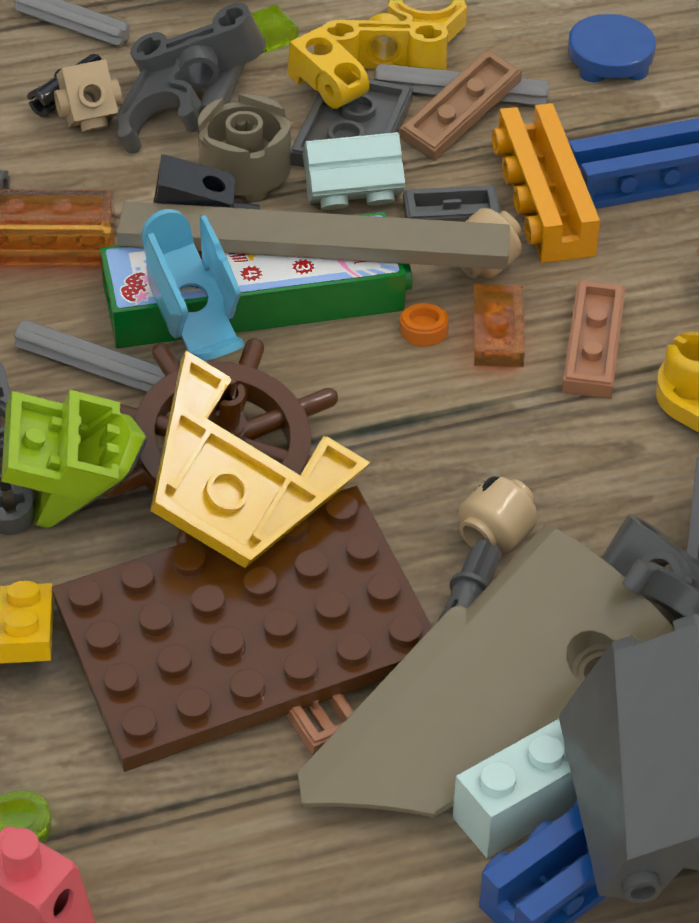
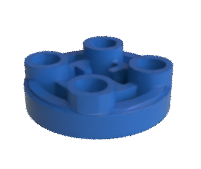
M599 14L582 19L571 29L568 41L569 57L580 68L581 78L594 83L600 82L604 78L627 77L632 80L645 78L648 75L649 66L654 60L656 48L655 36L645 24L631 17L618 14Z

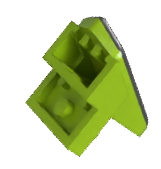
M69 390L64 403L12 391L7 401L5 412L1 482L36 490L34 524L45 528L55 527L125 481L131 475L146 445L147 437L130 415L120 413V402L74 390Z

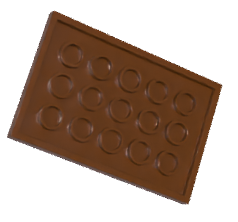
M357 485L339 491L246 568L198 539H194L51 587L54 602L124 772L289 714V710H292L293 707L301 706L303 709L312 706L316 700H319L320 703L332 699L333 695L346 694L383 681L432 628L429 619Z

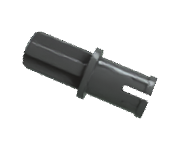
M480 539L476 542L475 546L471 547L461 572L453 575L450 581L451 595L438 621L452 607L461 605L468 608L489 586L502 556L499 546L491 544L487 539Z

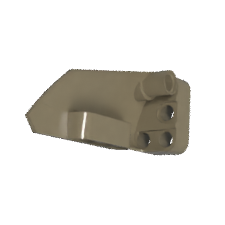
M544 525L468 608L458 605L446 612L297 772L302 805L304 808L333 806L370 808L403 812L435 819L454 804L456 775L559 719L563 708L611 642L631 635L637 640L646 641L675 631V629L643 594H636L622 584L625 577L610 564L558 528Z

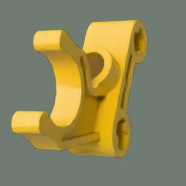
M388 0V13L376 14L369 20H333L322 25V28L356 58L364 69H376L379 64L446 70L448 43L466 26L467 5L466 0H450V5L447 8L436 11H423L408 7L404 0ZM385 36L390 37L391 40L379 41L377 38Z

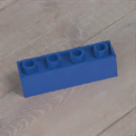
M699 118L569 141L595 209L699 190Z
M577 800L574 802L571 810L554 822L551 820L542 822L532 831L525 843L509 854L507 852L499 853L485 866L482 872L479 907L495 923H573L606 898V896H599Z

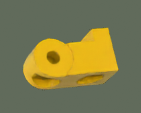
M319 27L290 41L287 75L298 85L306 82L315 91H319L322 99L328 106L338 109L368 93L369 79L364 67L325 29ZM311 45H314L313 54L307 50Z

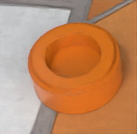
M430 303L414 304L404 309L400 315V334L407 342L413 345L423 347L437 345L448 335V314L437 305Z

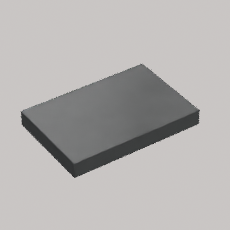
M369 79V91L367 94L338 109L328 106L318 92L291 148V165L304 167L303 147L306 141L399 133L413 101V88Z

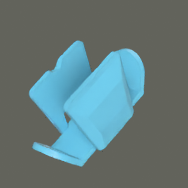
M174 209L160 210L147 219L142 228L141 238L146 256L150 290L170 334L174 338L181 337L187 351L203 361L221 357L244 346L241 337L236 336L229 321L235 314L241 295L240 288L206 215L200 216L201 260L194 245L191 227L186 217ZM193 286L203 290L208 298L206 306L200 311L188 312L180 292L181 289Z

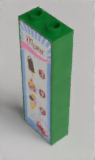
M378 212V213H370V214H362V215H360V216L387 217L385 212ZM118 245L100 247L103 287L116 349L182 340L181 337L174 338L170 334L150 290L144 248ZM198 251V254L202 260V251ZM224 253L241 292L233 318L229 319L235 333L403 311L405 309V291L412 290L413 286L410 264ZM189 286L180 290L188 312H197L206 306L208 298L200 288Z

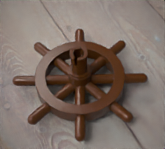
M252 338L246 342L238 364L207 362L231 379L208 420L300 475L311 457L309 455L311 428L308 417L335 406L338 402L337 392L332 388H324L297 399L277 379L258 370L264 353V344L257 338ZM157 343L152 349V356L165 377L153 385L146 393L138 408L120 404V413L128 414L134 419L146 435L147 442L131 475L125 481L105 493L104 496L107 498L117 497L143 485H146L154 495L162 456L156 444L155 434L163 437L166 436L169 417L166 415L171 411L181 363L171 347L166 343ZM248 401L260 407L266 413L246 420L243 410ZM281 429L286 438L288 449L254 439ZM180 529L176 538V544L179 545L196 538Z

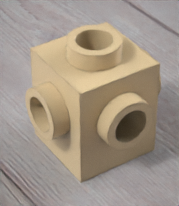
M106 59L61 68L56 75L60 90L54 91L55 105L59 117H66L68 127L81 125L82 132H90L108 127L107 120L115 117L118 114L117 106L122 105V93L118 80H111ZM84 94L89 95L92 98L93 103L87 101L84 97Z

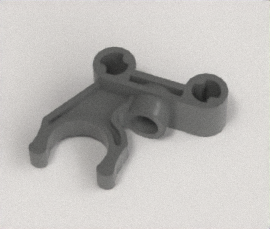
M243 3L230 4L216 13L212 24L167 39L164 34L153 32L142 36L133 44L130 54L140 74L117 114L119 123L117 136L128 153L136 152L141 148L142 145L138 137L140 128L148 118L163 109L179 108L177 114L188 132L198 130L201 101L193 88H208L218 80L220 72L248 63L262 54L266 47V41L247 5Z
M628 514L601 558L625 577L622 582L625 587L636 594H643L652 599L678 619L691 614L699 615V561L670 542L667 535L650 523L635 515ZM670 564L673 572L664 567Z

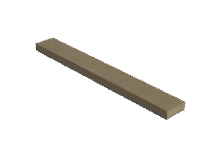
M124 201L117 230L118 246L144 248L141 232L147 219L160 210L174 209L181 212L188 220L197 251H201L200 216L206 215L224 253L507 270L510 224Z

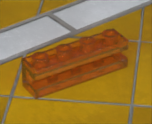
M0 189V265H101L100 247L116 245L113 190Z

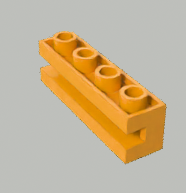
M553 103L535 105L534 123L529 124L523 123L518 107L500 109L498 128L492 129V147L496 156L501 155L503 159L502 171L506 185L512 184L515 211L517 214H523L524 231L528 245L535 246L541 263L596 257L600 219Z

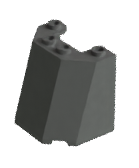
M691 614L674 620L675 631L646 641L637 640L631 635L611 642L559 715L599 896L626 899L632 903L649 902L657 898L683 868L699 870V615Z

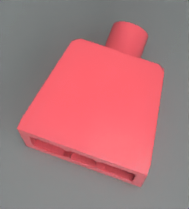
M13 826L4 827L0 831V923H95L79 869L73 861L39 842L37 835L29 829L15 828Z

